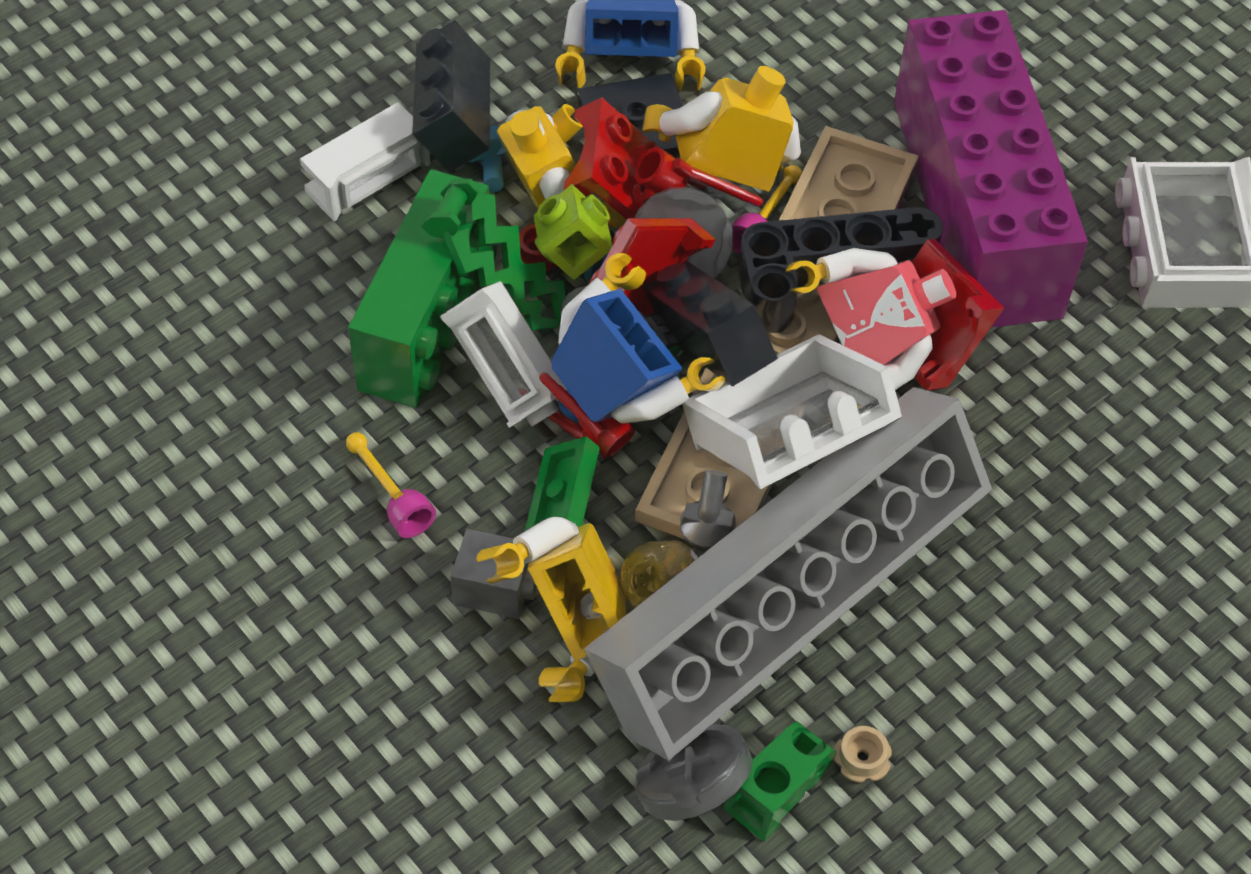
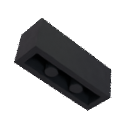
M453 20L441 29L434 28L428 31L416 43L412 135L449 172L454 171L490 149V58L456 20Z
M685 261L667 266L657 274V279L643 287L654 312L659 313L682 347V350L694 359L701 357L714 359L713 363L705 367L718 377L724 376L725 382L731 387L778 359L754 304L690 262Z

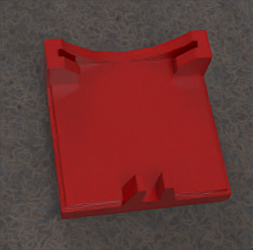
M601 97L576 109L574 112V118L584 128L585 143L579 161L564 182V190L573 184L585 196L595 193L627 220L628 218H635L638 209L646 202L642 199L645 187L639 184L634 177L636 164L646 151L659 146L629 122L625 115L619 113Z
M628 218L625 224L616 232L610 252L601 268L592 276L589 284L596 278L602 281L607 276L605 267L609 257L616 253L627 254L632 260L622 269L621 278L627 276L633 268L639 266L646 272L645 280L641 286L634 290H624L621 287L617 289H621L635 308L644 316L655 312L643 287L657 279V274L667 266L683 263L689 256L704 249L712 248L716 239L692 218Z
M927 239L912 261L919 278L921 279L940 269H944L950 276L956 291L955 299L933 308L940 322V329L930 335L932 350L914 376L918 383L925 390L929 391L947 388L1002 313L1004 307L936 239Z

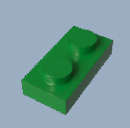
M587 436L545 448L525 531L551 517L565 518L575 523L577 527L583 525L600 447Z

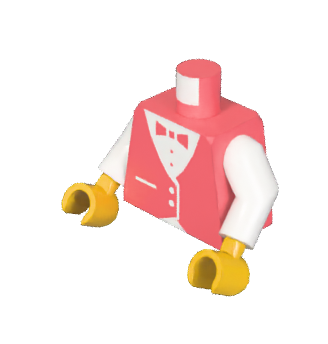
M852 248L821 257L817 260L816 265L809 261H797L789 264L786 268V271H791L801 267L807 271L809 278L807 284L804 287L791 289V291L796 294L808 293L816 288L841 344L889 367L895 390L914 378L932 350L930 335L940 329V322L933 308L956 298L953 282L944 269H940L920 279L910 260L897 263L891 254L885 252ZM820 280H821L823 283H826V284H824V285H821V286L817 287Z

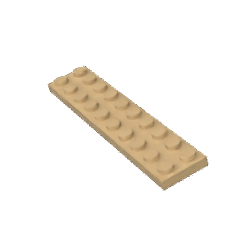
M825 126L779 220L898 209L916 171L919 156ZM816 288L808 293L797 294L794 319L788 328L777 333H767L776 355L818 334L834 342H837L839 339ZM705 368L700 382L706 385L718 376ZM696 389V390H694L692 396H694V395H696V394H698V393H700V392H702V391ZM809 403L751 431L757 437L763 460L785 449L780 430L782 420L788 415H796L802 419ZM684 412L636 508L635 521L684 539L680 531V517L686 504L700 500L705 470H717L728 475L722 503L734 512L737 528L762 508L772 484L759 489L753 480L740 470L704 448L699 451L696 450Z

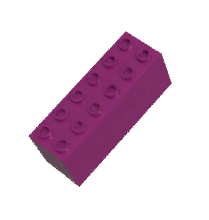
M1006 10L908 20L894 105L909 153L919 156L915 173L926 209L936 213L943 222L940 244L1004 307V310L991 328L1064 319L1088 240Z

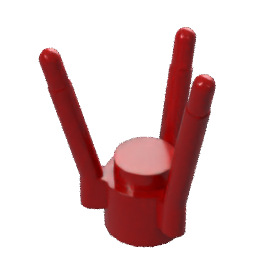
M653 147L646 151L640 157L635 167L634 177L639 184L645 187L642 194V199L645 201L663 190L671 187H686L688 183L701 190L706 189L707 186L754 206L759 207L763 204L761 197L699 170L681 158L676 159L659 147Z
M543 372L539 375V380L579 419V422L576 424L559 411H556L547 418L577 439L587 436L600 447L599 455L603 459L610 458L616 454L633 437L635 428L630 423L622 424L613 417L598 423L590 420L574 397L548 373ZM524 387L519 388L522 396L530 392Z

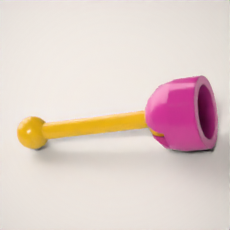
M789 165L784 169V179L758 214L744 213L732 223V249L736 253L740 254L744 231L752 224L768 222L766 219L790 186L797 184L802 174L800 167Z
M359 432L351 433L346 439V447L350 452L359 454L391 496L387 506V517L396 532L402 538H412L426 531L436 517V509L425 495L415 489H403L400 491L367 448V438L365 435Z

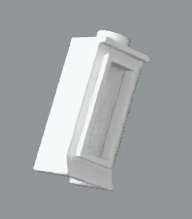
M397 102L300 158L301 166L314 178V180L304 185L305 192L333 221H336L344 208L353 206L420 166V163L423 162L426 166H429L431 164L430 152L412 135L413 116Z
M501 281L480 289L440 316L441 320L455 334L509 422L506 424L509 428L525 418L532 427L559 410L554 403V400L557 398L539 380V375L543 372L548 373L565 390L567 388L552 370L550 359Z

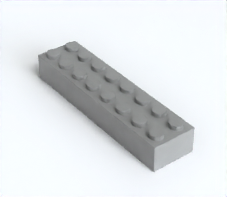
M915 387L910 389L898 399L901 418L827 455L584 648L628 739L667 760L673 758L704 732L706 728L716 722L992 490L958 398Z

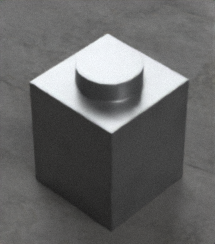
M466 528L451 573L453 605L519 619L524 600H534L538 589L528 570L529 563L524 562L523 571L518 577L490 584L486 580L496 574L497 565L493 558L480 562L476 560L477 554L481 550L505 543H513V538Z

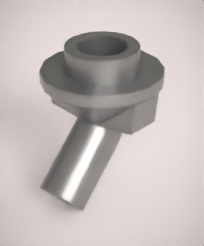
M705 470L700 500L687 503L680 517V531L684 539L692 546L702 550H709L736 528L734 512L722 503L728 476L724 472Z

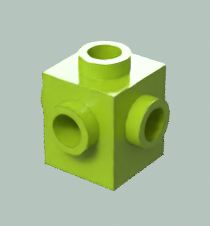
M573 184L559 195L555 194L548 197L540 205L537 213L533 215L537 233L535 244L538 250L549 262L558 265L573 280L608 254L613 246L607 223L610 220L607 209L594 195L586 197Z

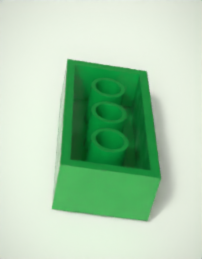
M432 169L429 170L350 322L348 332L357 391L417 408L424 391H431L435 387L440 373V358L444 350H451L457 341L451 328L441 320L440 316L479 290V277L477 269L460 275L445 239L430 236L421 226L433 212H436L443 199V196L440 194L442 189L452 179L464 178ZM473 181L479 187L478 193L489 194V185ZM464 205L457 217L461 221L458 231L469 228L470 253L493 250L495 261L497 245L480 246L478 220L466 224V205Z

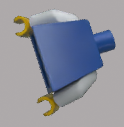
M578 0L568 10L563 40V49L566 50V53L561 54L555 62L557 79L560 86L563 84L564 75L572 71L577 72L578 88L584 86L586 73L584 60L580 53L585 52V54L658 57H677L679 55L681 59L677 63L674 78L677 90L682 91L684 75L693 76L697 80V90L701 89L706 67L704 62L695 56V54L699 53L696 14L693 8L683 1Z
M616 253L609 257L605 267L607 276L602 281L598 278L594 279L564 307L561 313L559 347L551 360L552 370L565 385L566 391L574 397L590 420L597 423L612 417L622 424L654 420L688 401V394L694 390L713 392L718 390L725 381V377L720 376L706 385L700 382L699 372L701 368L715 361L705 357L695 359L688 368L687 376L679 380L676 375L683 368L621 289H617L618 287L624 290L637 289L642 285L646 276L645 270L637 266L627 276L621 278L622 269L632 260L630 256L624 253ZM558 401L561 411L568 418L579 421L567 407Z

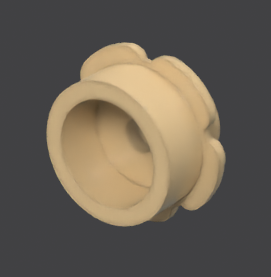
M857 726L850 729L843 739L838 740L835 744L836 756L834 761L841 765V773L850 781L856 783H863L866 779L878 781L888 773L890 769L888 759L892 755V750L887 739L879 730L870 726ZM864 752L868 755V759L860 760L857 754Z

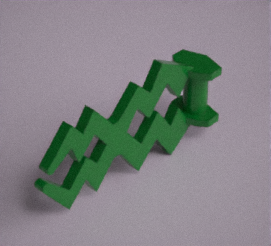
M452 179L440 193L443 199L436 212H433L421 227L430 236L445 239L460 275L477 269L480 287H487L501 281L532 331L558 327L561 322L560 311L562 302L566 297L564 280L546 281V261L532 264H524L522 262L518 225L497 226L495 195L478 193L479 187L472 179ZM464 205H466V224L478 220L480 246L501 244L502 270L495 272L493 250L470 253L469 228L458 231L461 221L457 217ZM529 282L531 298L544 295L551 296L555 319L541 317L543 300L525 301L524 283Z

